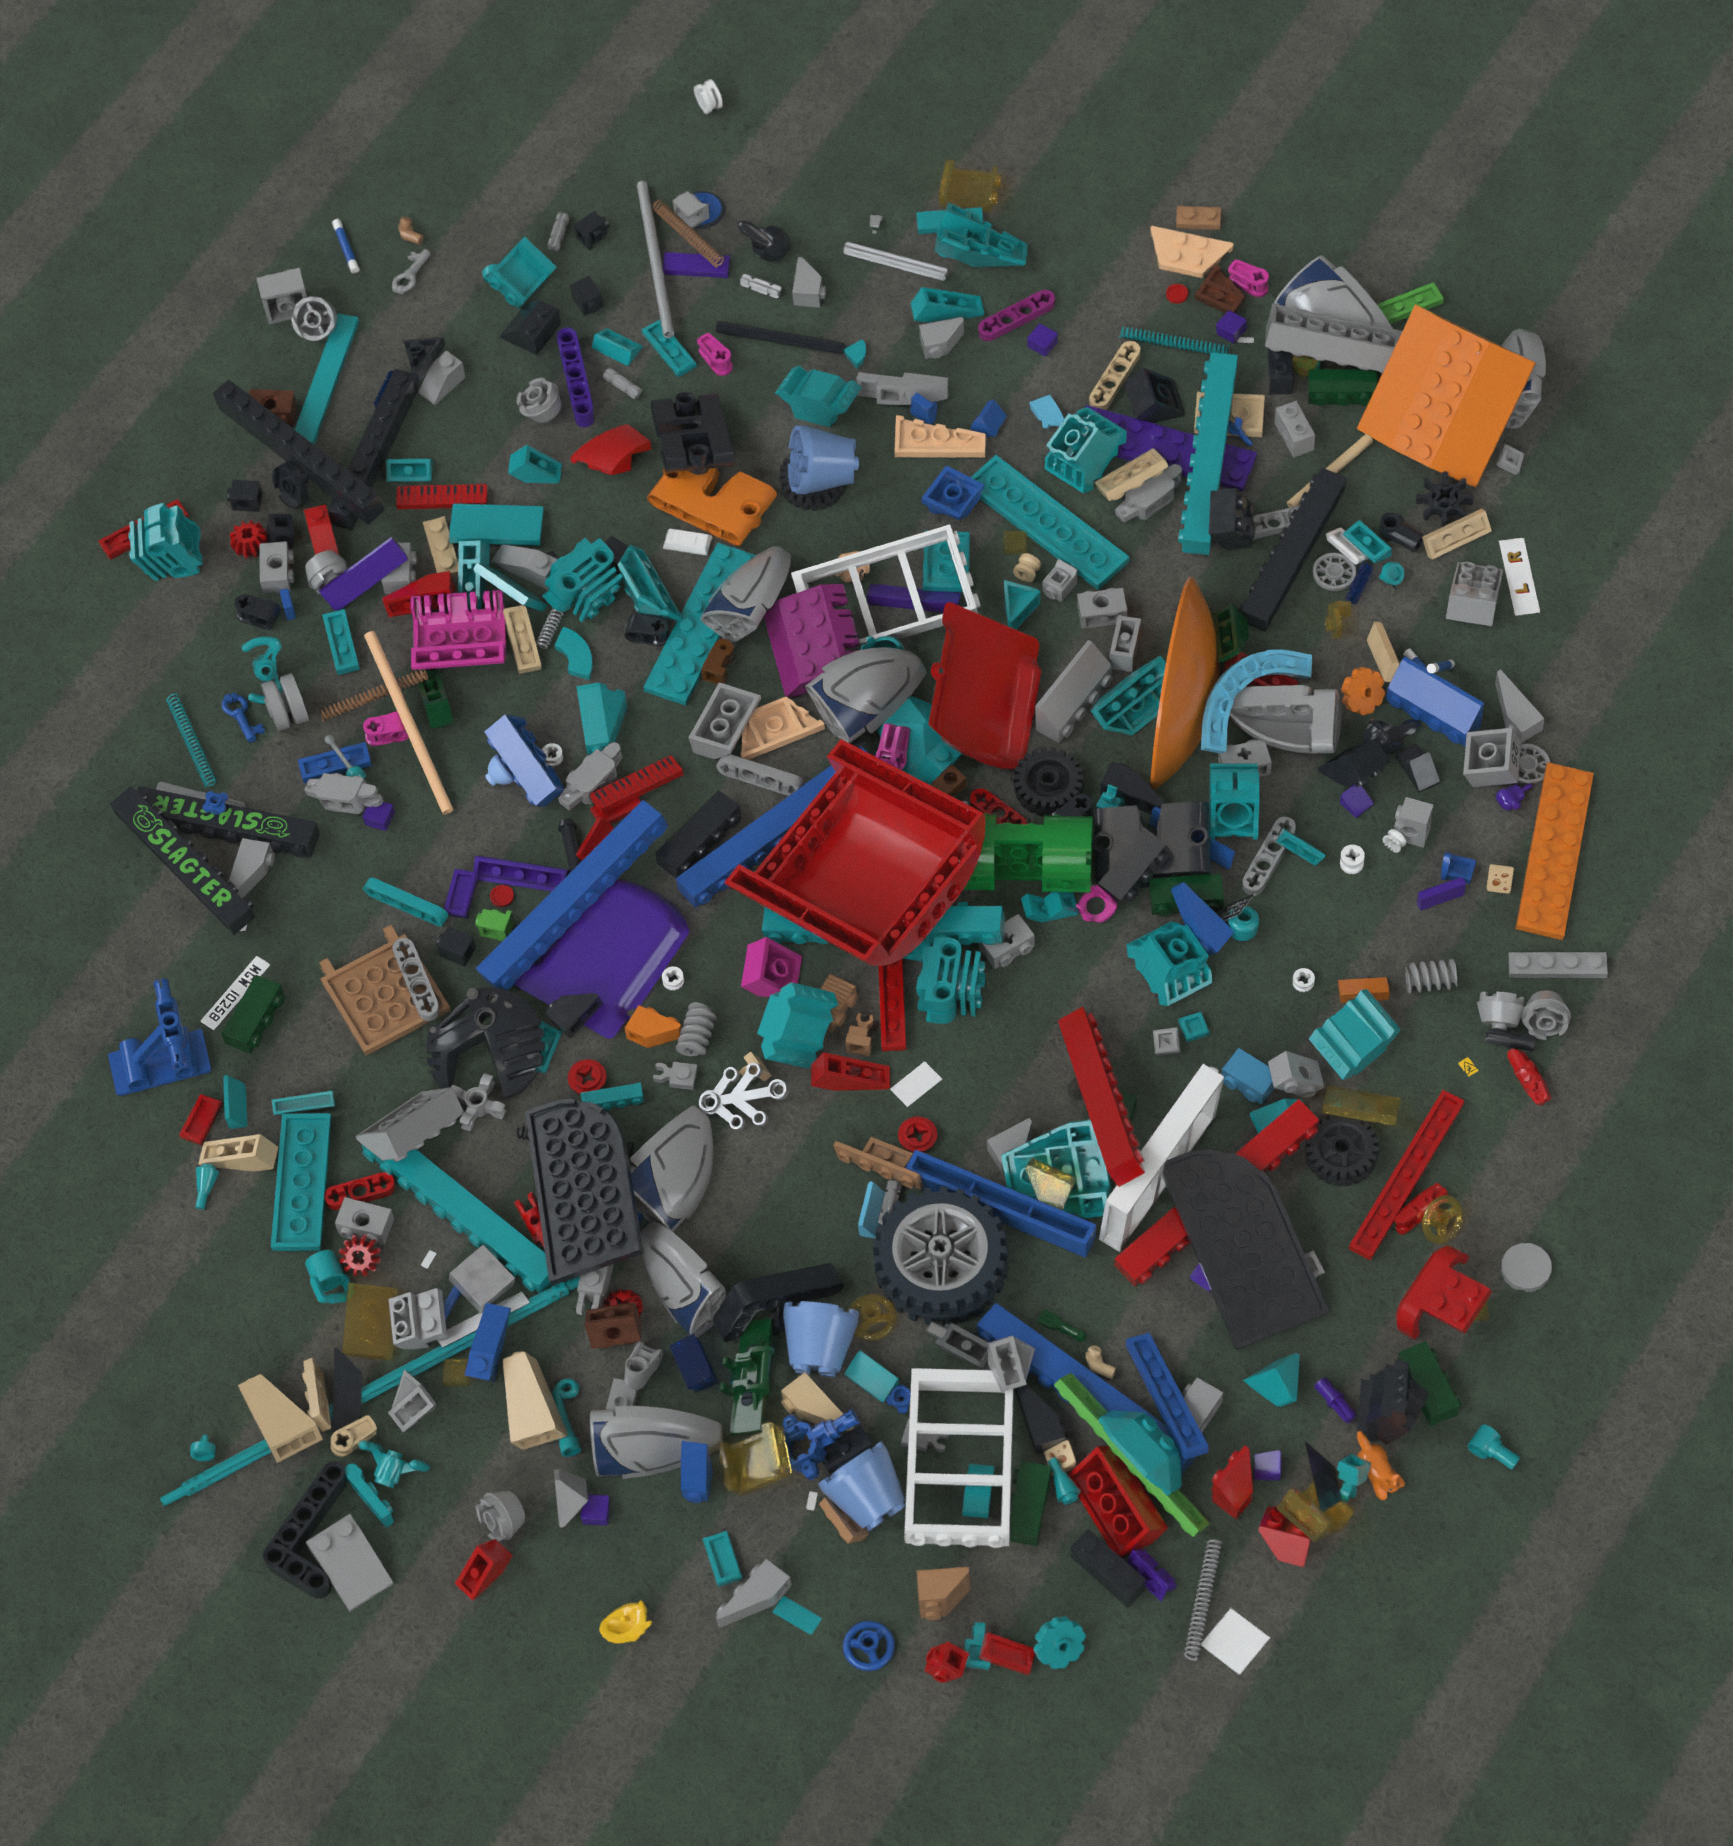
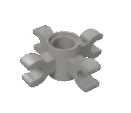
M484 1073L479 1086L473 1087L468 1091H464L454 1085L451 1086L459 1103L467 1105V1110L459 1121L462 1124L461 1129L470 1132L476 1117H482L487 1113L503 1120L507 1112L504 1109L505 1104L491 1101L487 1098L495 1085V1082L492 1081L493 1076ZM477 1100L482 1101L480 1104H472L474 1101Z

